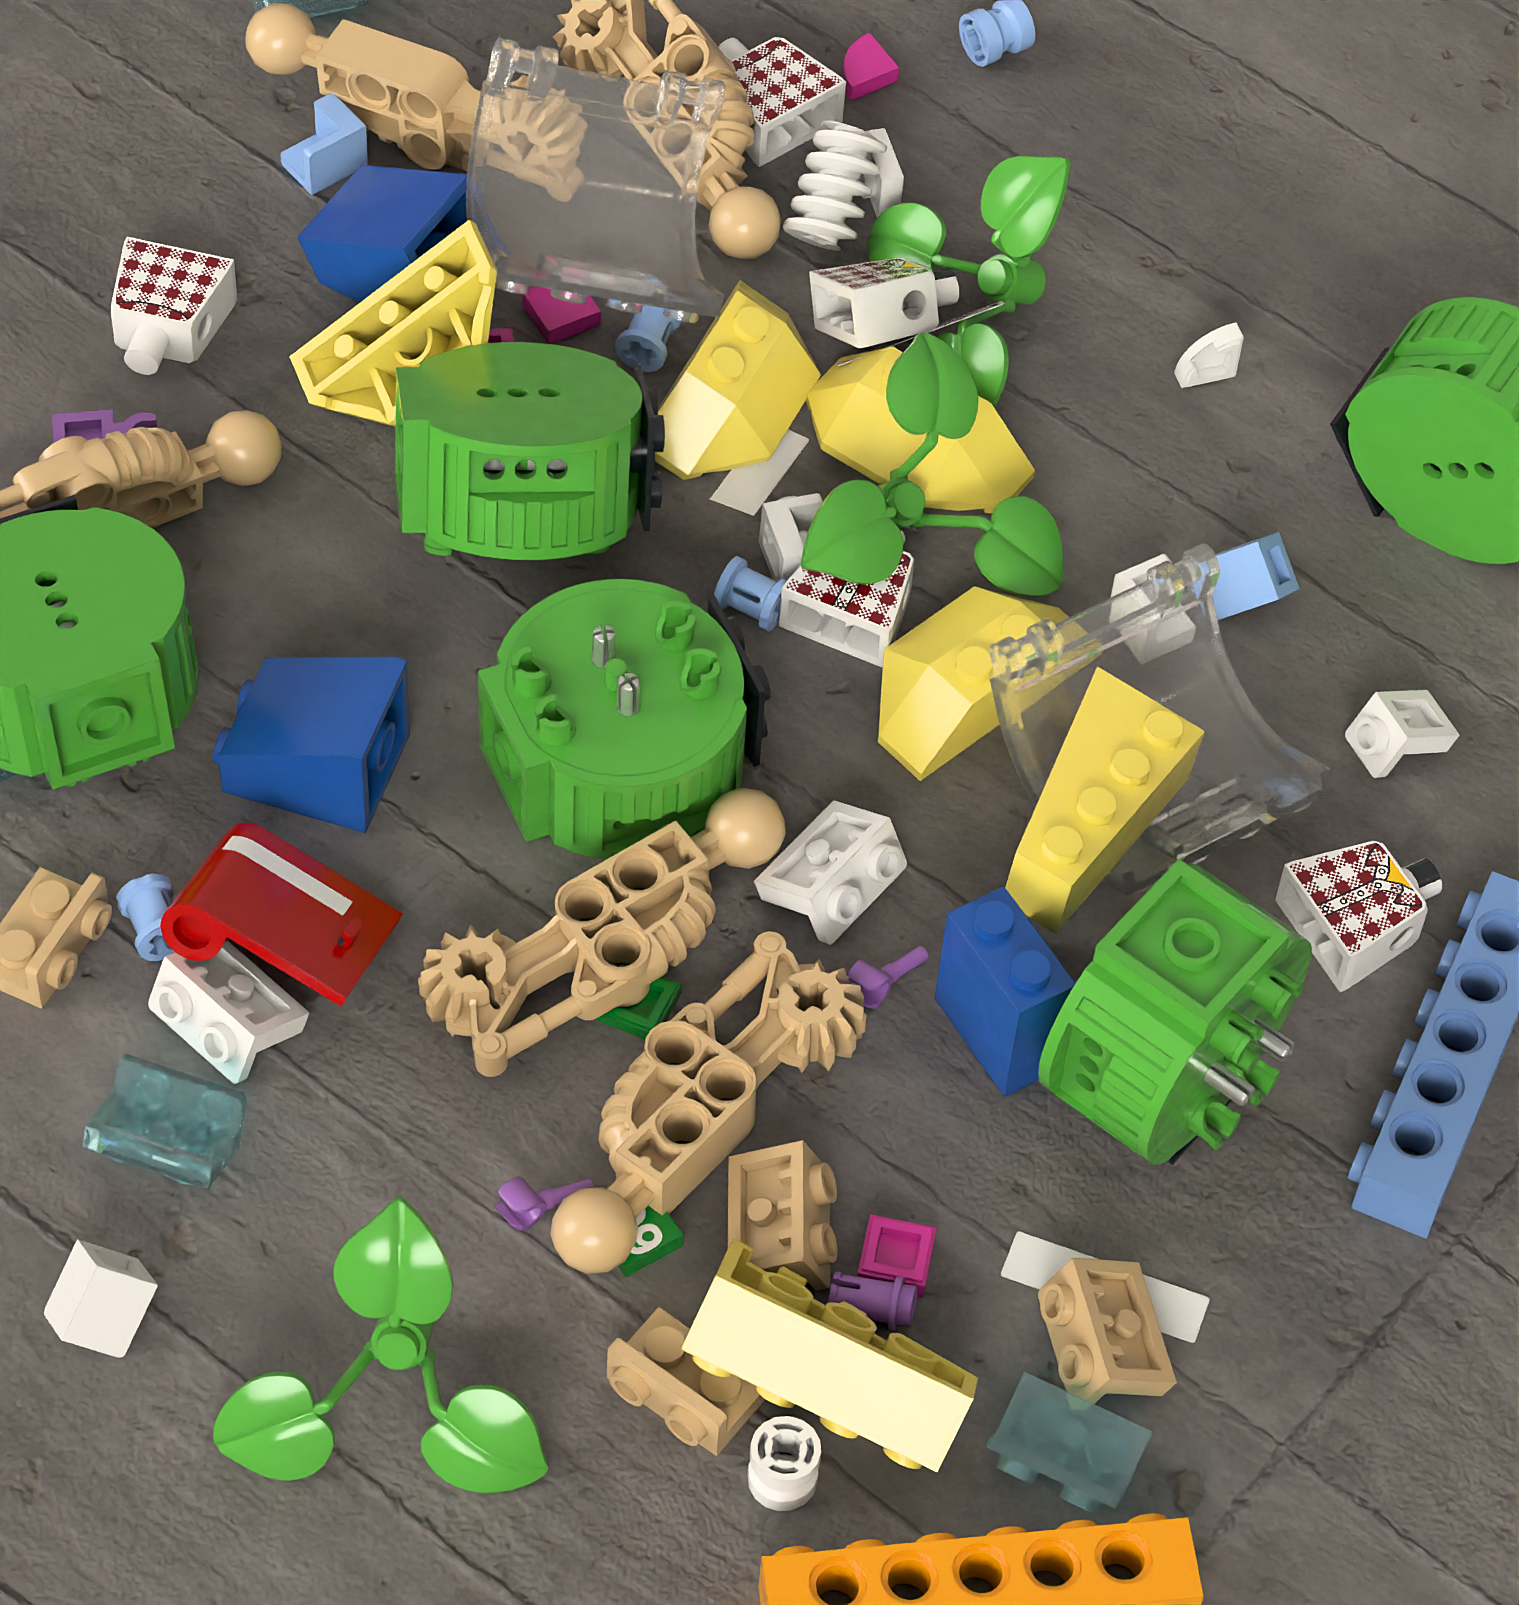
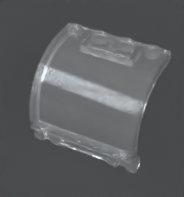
M498 38L493 47L487 80H483L470 146L466 188V220L476 223L493 260L496 279L495 287L520 294H528L530 285L551 289L550 295L552 297L580 304L586 303L587 295L607 298V305L609 307L631 313H642L643 305L664 308V316L690 323H696L699 314L719 318L724 294L709 284L701 272L696 251L695 213L700 173L708 136L723 107L725 99L724 82L711 78H703L701 83L687 80L684 73L666 70L658 85L558 65L559 54L555 48L537 46L535 51L519 48L517 41ZM514 72L529 74L526 88L509 85ZM682 103L694 105L692 119L676 116Z
M1204 543L1183 553V560L1173 564L1170 561H1164L1149 568L1147 580L1057 624H1054L1050 619H1043L1029 626L1025 636L1017 640L1008 636L991 644L989 648L995 676L989 680L1002 734L1017 773L1035 807L1097 666L1205 731L1187 782L1102 880L1125 896L1151 888L1178 859L1187 865L1191 863L1198 864L1214 851L1238 839H1245L1255 835L1261 827L1289 813L1302 811L1312 801L1335 790L1331 768L1285 742L1262 718L1241 686L1222 641L1213 600V592L1220 575V564L1214 551Z

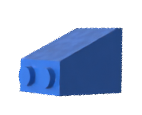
M361 165L297 237L319 283L358 302H362L468 220L476 223L497 269L496 283L510 267L471 180L466 174Z
M397 657L265 658L255 680L247 679L241 688L237 701V718L232 728L224 727L215 744L213 762L220 766L222 792L366 833L410 736L407 660Z
M1003 886L947 913L934 999L1002 1095L1006 1097L1039 1080V1063L1047 1037L1065 1000L1076 984V980Z

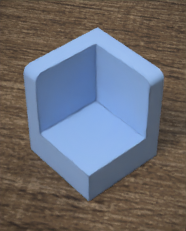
M332 93L314 102L316 134L282 151L280 154L281 164L311 196L350 176L361 165H368L366 125Z
M1279 532L1216 553L1193 564L1211 615L1215 620L1279 600L1300 589Z

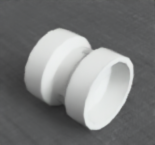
M782 1416L774 1417L764 1422L755 1431L750 1444L748 1486L754 1498L766 1508L776 1511H791L805 1505L814 1495L818 1483V1467L821 1459L820 1439L814 1428L801 1419ZM786 1452V1453H789V1454H792V1455L790 1456V1455H787V1454H779V1453Z

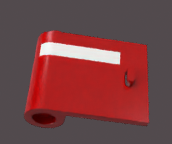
M239 823L229 828L161 918L160 927L162 936L168 946L186 959L193 961L209 960L218 954L230 938L342 1007L399 923L403 913L267 829L252 823ZM341 937L345 940L342 946L338 944Z

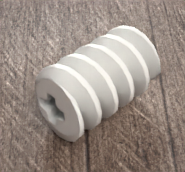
M823 120L821 123L829 130L817 131L813 136L814 145L822 152H811L805 160L806 166L814 173L803 174L798 180L799 188L807 195L795 196L790 204L791 209L800 217L786 219L783 229L791 236L814 246L839 251L841 250L837 246L839 239H856L858 235L844 223L845 219L863 218L865 214L861 208L852 202L853 196H871L873 191L859 180L860 175L878 174L880 170L878 166L866 157L868 153H885L887 146L862 129L841 122Z

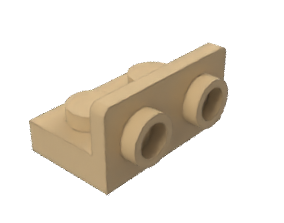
M40 867L0 923L1 991L43 1009L56 989L62 990L69 984L76 971L79 955L90 939L95 941L102 936L109 924L112 906L108 902L105 877L92 872L84 884L80 885Z
M803 1140L729 1156L728 1248L734 1237L754 1249L749 1260L752 1264L766 1272L777 1273L779 1268L784 1266L796 1274L802 1275L818 1291L830 1288V1263H834L837 1259V1242L833 1229L830 1226V1203L836 1201L837 1186L834 1173L829 1164L822 1163Z
M1071 1258L1039 1290L1038 1299L1041 1315L1046 1322L1058 1363L1059 1376L1064 1383L1073 1411H1087L1106 1393L1163 1396L1177 1383L1139 1262Z
M658 1307L627 1343L620 1338H616L608 1347L607 1378L610 1380V1384L616 1393L625 1401L634 1406L644 1404L664 1418L669 1430L682 1442L690 1446L700 1444L717 1456L765 1399L756 1391V1385L736 1375L731 1374L730 1377H720L696 1365L692 1359L693 1355L681 1350L690 1328Z

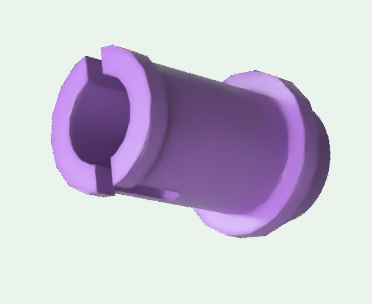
M835 1271L833 1276V1283L835 1285L831 1284L828 1303H841L845 1301L866 1313V1316L872 1321L888 1323V1330L897 1331L898 1325L911 1327L916 1307L917 1286L905 1284V1277L897 1276L895 1283L845 1275L843 1272Z

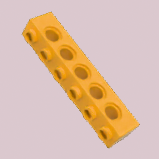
M1156 1513L1136 1516L1127 1521V1523L1097 1526L1095 1522L1090 1520H1075L1064 1523L1055 1530L1027 1532L1022 1527L1008 1526L995 1529L986 1536L956 1538L949 1533H933L925 1535L913 1543L886 1545L880 1540L866 1539L853 1542L844 1549L814 1551V1549L807 1546H791L777 1551L772 1556H761L758 1584L761 1605H829L819 1595L830 1590H837L847 1594L852 1599V1602L848 1605H1201L1204 1597L1189 1518L1167 1519L1166 1516ZM1111 1564L1123 1565L1129 1568L1136 1577L1128 1580L1117 1579L1108 1574L1104 1567ZM1039 1571H1051L1058 1574L1065 1583L1060 1586H1047L1040 1583L1033 1574ZM971 1577H979L987 1580L995 1589L987 1593H977L965 1587L962 1581ZM898 1584H910L920 1589L924 1595L918 1599L906 1600L895 1595L890 1588Z

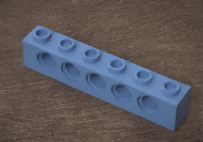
M1493 871L1482 894L1471 890L1468 894L1457 922V927L1467 931L1461 943L1449 939L1435 974L1446 980L1440 993L1428 988L1414 1022V1025L1424 1028L1419 1043L1406 1039L1392 1073L1393 1076L1403 1079L1397 1094L1384 1090L1370 1124V1127L1380 1130L1379 1136L1374 1146L1362 1141L1347 1178L1359 1183L1351 1206L1352 1209L1425 1239L1429 1235L1519 1017V881ZM1490 947L1497 948V949H1499V950H1501V951L1494 950V949H1492V948H1490ZM1468 996H1473V997L1479 998V999L1482 1000V1001L1473 1000V999L1469 998ZM1446 1046L1456 1047L1462 1052L1453 1051ZM1423 1096L1433 1097L1441 1103L1430 1102ZM1400 1148L1415 1150L1420 1156L1407 1154Z

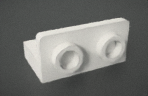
M833 800L754 880L761 900L808 915L818 940L831 945L906 868L907 861L889 817Z
M226 941L216 956L205 961L189 960L178 955L176 952L165 956L148 1001L151 1011L234 1084L247 1079L257 1052L302 1033L310 1013L229 941Z

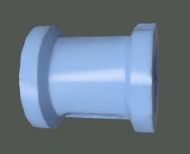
M644 293L640 294L637 300L633 302L630 309L632 321L628 330H624L619 334L614 348L616 355L628 367L633 369L635 367H642L643 372H653L663 367L668 355L665 346L669 335L674 334L675 330L680 326L683 317L680 308L673 301L666 299L660 294Z
M736 556L724 569L714 591V596L723 610L731 606L759 620V627L770 632L779 622L781 591L787 580L781 578L776 582L749 569L747 561Z
M151 873L133 879L124 885L116 896L118 900L117 906L121 914L130 918L137 933L134 945L140 957L147 961H160L165 956L175 953L165 942L160 927L161 918L172 904L174 896L172 892L173 886L169 878L163 874Z

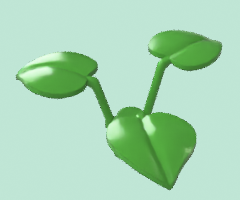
M1016 156L1000 162L991 171L982 192L981 213L984 221L990 227L996 229L991 237V242L1005 255H994L983 264L938 254L946 237V226L937 212L923 204L901 203L894 205L879 215L870 230V239L868 240L870 262L903 258L929 268L932 272H935V265L976 274L978 275L980 289L989 299L1005 302L1003 305L960 320L957 326L958 334L943 333L937 336V338L954 349L963 359L973 376L978 396L992 403L994 408L1003 392L1009 367L1008 349L1004 338L996 329L979 323L1002 312L1013 313L1015 304L1030 305L1041 297L1046 283L1045 272L1039 262L1030 259V255H1033L1044 245L1056 223L1063 204L1070 174L1071 160L1067 158Z
M929 333L917 334L910 346L897 358L890 370L886 386V400L890 413L902 429L914 435L926 433V438L922 445L899 468L890 472V481L876 486L867 480H851L837 486L829 493L819 507L809 528L803 548L801 567L806 570L829 574L850 583L874 584L888 578L898 567L903 552L901 528L913 525L915 528L924 526L970 527L986 532L980 537L975 546L974 557L981 573L996 587L1015 595L1039 597L1056 591L1060 588L1064 575L1060 532L1050 512L1036 500L1025 496L1006 498L995 506L991 521L981 516L934 515L923 512L925 506L924 494L919 486L908 480V474L936 447L939 435L948 439H959L970 432L978 412V394L969 368L954 349Z
M401 1196L393 1199L375 1218L352 1234L342 1246L335 1261L334 1282L344 1302L354 1312L363 1317L378 1318L371 1341L365 1343L362 1353L327 1395L315 1403L310 1386L301 1376L295 1373L271 1372L252 1378L239 1387L223 1405L216 1419L213 1432L214 1444L217 1445L222 1454L259 1475L281 1481L306 1478L316 1473L325 1465L334 1447V1430L322 1414L327 1413L337 1404L372 1360L378 1359L382 1365L392 1370H404L416 1365L422 1368L429 1409L439 1420L432 1424L423 1434L421 1451L431 1469L447 1483L472 1492H507L535 1482L543 1477L549 1468V1461L543 1451L535 1419L525 1404L506 1389L494 1385L469 1386L458 1391L452 1397L448 1408L443 1404L434 1365L437 1355L428 1347L436 1320L445 1312L452 1297V1271L444 1250L432 1229L421 1215Z

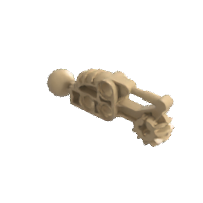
M571 0L572 9L569 13L557 15L564 28L553 36L557 45L562 48L560 57L563 59V62L574 71L578 70V73L587 80L598 82L601 78H604L606 81L612 80L617 82L618 78L624 74L629 81V86L626 88L623 96V109L627 117L682 191L711 211L708 227L714 243L727 256L740 259H756L769 251L779 238L782 218L777 204L765 191L753 187H739V184L748 176L742 168L746 160L742 157V154L746 147L754 144V131L751 128L754 123V114L752 108L746 103L747 92L738 81L732 61L722 53L705 29L689 16L684 15L673 0H648L653 8L659 10L669 23L664 51L659 56L647 42L644 0Z
M272 3L256 12L249 21L245 43L246 49L255 65L271 75H291L307 65L317 68L321 94H335L366 125V132L371 130L379 136V140L386 143L396 142L397 147L403 149L410 160L425 169L437 170L447 164L470 173H477L485 165L512 174L515 179L544 188L552 200L562 204L570 201L583 182L582 173L575 167V159L580 153L578 145L582 141L583 132L587 126L584 119L578 115L581 105L577 102L568 101L564 96L565 88L556 90L550 87L545 77L535 82L531 77L523 74L518 80L509 81L504 88H497L491 95L473 88L469 83L466 70L455 58L443 52L344 19L329 38L317 35L309 15L293 4ZM493 143L499 144L506 154L495 151Z
M248 410L229 412L216 420L206 438V444L187 451L176 431L170 433L163 428L157 427L130 428L127 433L123 434L120 431H113L107 433L103 439L92 438L87 440L82 436L62 438L45 449L37 463L18 471L13 477L14 485L0 490V510L24 501V503L1 511L0 518L75 495L78 510L83 511L92 507L113 510L133 517L154 528L203 508V483L220 477L224 482L239 486L261 483L273 475L281 460L283 445L277 427L263 414Z
M739 788L722 794L711 805L705 820V830L690 838L675 820L565 883L559 888L555 896V916L542 929L517 943L509 937L502 935L499 929H496L486 938H481L474 927L470 925L465 935L466 938L461 940L445 932L441 941V950L427 949L426 956L423 959L424 971L421 972V977L418 978L419 993L424 1001H426V1012L431 1021H445L446 1030L450 1032L452 1037L456 1034L472 1037L477 1071L484 1076L495 1077L501 1075L506 1070L508 1059L546 1038L549 1031L577 1016L583 1020H594L616 1007H629L638 1004L647 996L650 990V983L668 972V965L675 967L683 962L687 955L686 949L695 948L704 940L706 935L705 928L711 925L716 912L715 903L711 898L712 887L709 880V870L723 862L728 866L750 869L767 863L778 853L786 835L785 819L777 802L761 790ZM634 888H645L644 890H632ZM585 918L592 919L590 921H577ZM617 963H627V964H630V965L625 966V967H617V966H614V964H617ZM574 972L571 996L543 1013L539 1015L535 1013L509 1028L527 995L565 973Z
M770 931L764 932L755 939L754 952L723 981V987L705 1004H688L670 1021L660 1023L650 1030L645 1039L644 1051L631 1063L628 1072L624 1073L616 1081L614 1086L615 1095L606 1100L601 1113L603 1122L600 1124L598 1140L602 1149L609 1154V1162L616 1173V1181L608 1189L595 1187L577 1190L562 1200L552 1219L550 1234L554 1247L569 1267L586 1274L609 1272L624 1263L637 1239L638 1225L635 1218L647 1206H650L662 1216L666 1211L670 1214L749 1135L755 1125L756 1089L781 1062L798 1067L802 1074L809 1065V1062L818 1061L829 1071L835 1062V1055L851 1059L852 1053L856 1049V1041L862 1039V1033H865L867 1015L864 1013V995L861 992V986L849 984V977L846 975L845 968L828 974L825 972L820 959L815 964L798 965L794 954L786 949L787 943L781 934ZM767 977L759 1015L730 1043L724 1046L718 1043L715 1037L714 1022L736 1001H741ZM671 1063H679V1065H668V1064H671ZM728 1098V1099H733V1100L723 1101V1100H719V1099ZM678 1141H689V1142H691V1143H687V1144H677V1143H674V1142H678Z

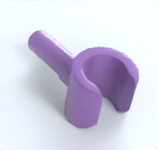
M919 946L893 963H888L881 970L860 959L850 969L848 977L852 981V985L861 986V992L864 995V1006L875 1009L884 1001L891 985L899 977L927 961L929 956L925 948Z
M516 1177L501 1186L498 1194L503 1201L497 1203L495 1208L512 1227L521 1231L527 1230L540 1220L545 1210L560 1205L564 1198L579 1189L594 1188L592 1181L587 1179L535 1193L522 1177Z

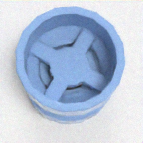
M998 0L993 4L991 10L975 9L965 13L960 17L959 34L962 45L972 62L981 67L997 62L1005 51L1018 53L1034 45L1036 38L1032 16L1022 0Z

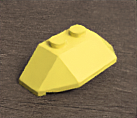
M470 220L465 222L289 356L310 404L395 427L396 367H420V362L439 353L488 343L497 269L476 223Z
M741 280L735 286L658 408V415H663L665 444L663 452H655V461L683 480L700 477L703 473L727 471L768 461L806 401L807 393L821 376L789 314Z
M893 346L841 357L809 390L806 399L820 449L879 484L890 481V472L899 468L922 445L926 438V433L914 435L902 429L889 411L886 400L887 380L892 366L903 353ZM855 358H859V359H856V360H854V361L848 362V363L843 364V365H840V366L837 365L838 363H842V362H845V361H848V360H852V359H855ZM978 396V412L970 432L959 439H948L939 435L936 447L908 474V480L919 486L925 498L924 508L956 511L983 509L984 513L992 514L995 506L1000 501L1018 496L1034 478L1035 469L992 403Z
M974 586L884 649L878 743L919 781H922L1100 653L1101 645L1058 607Z

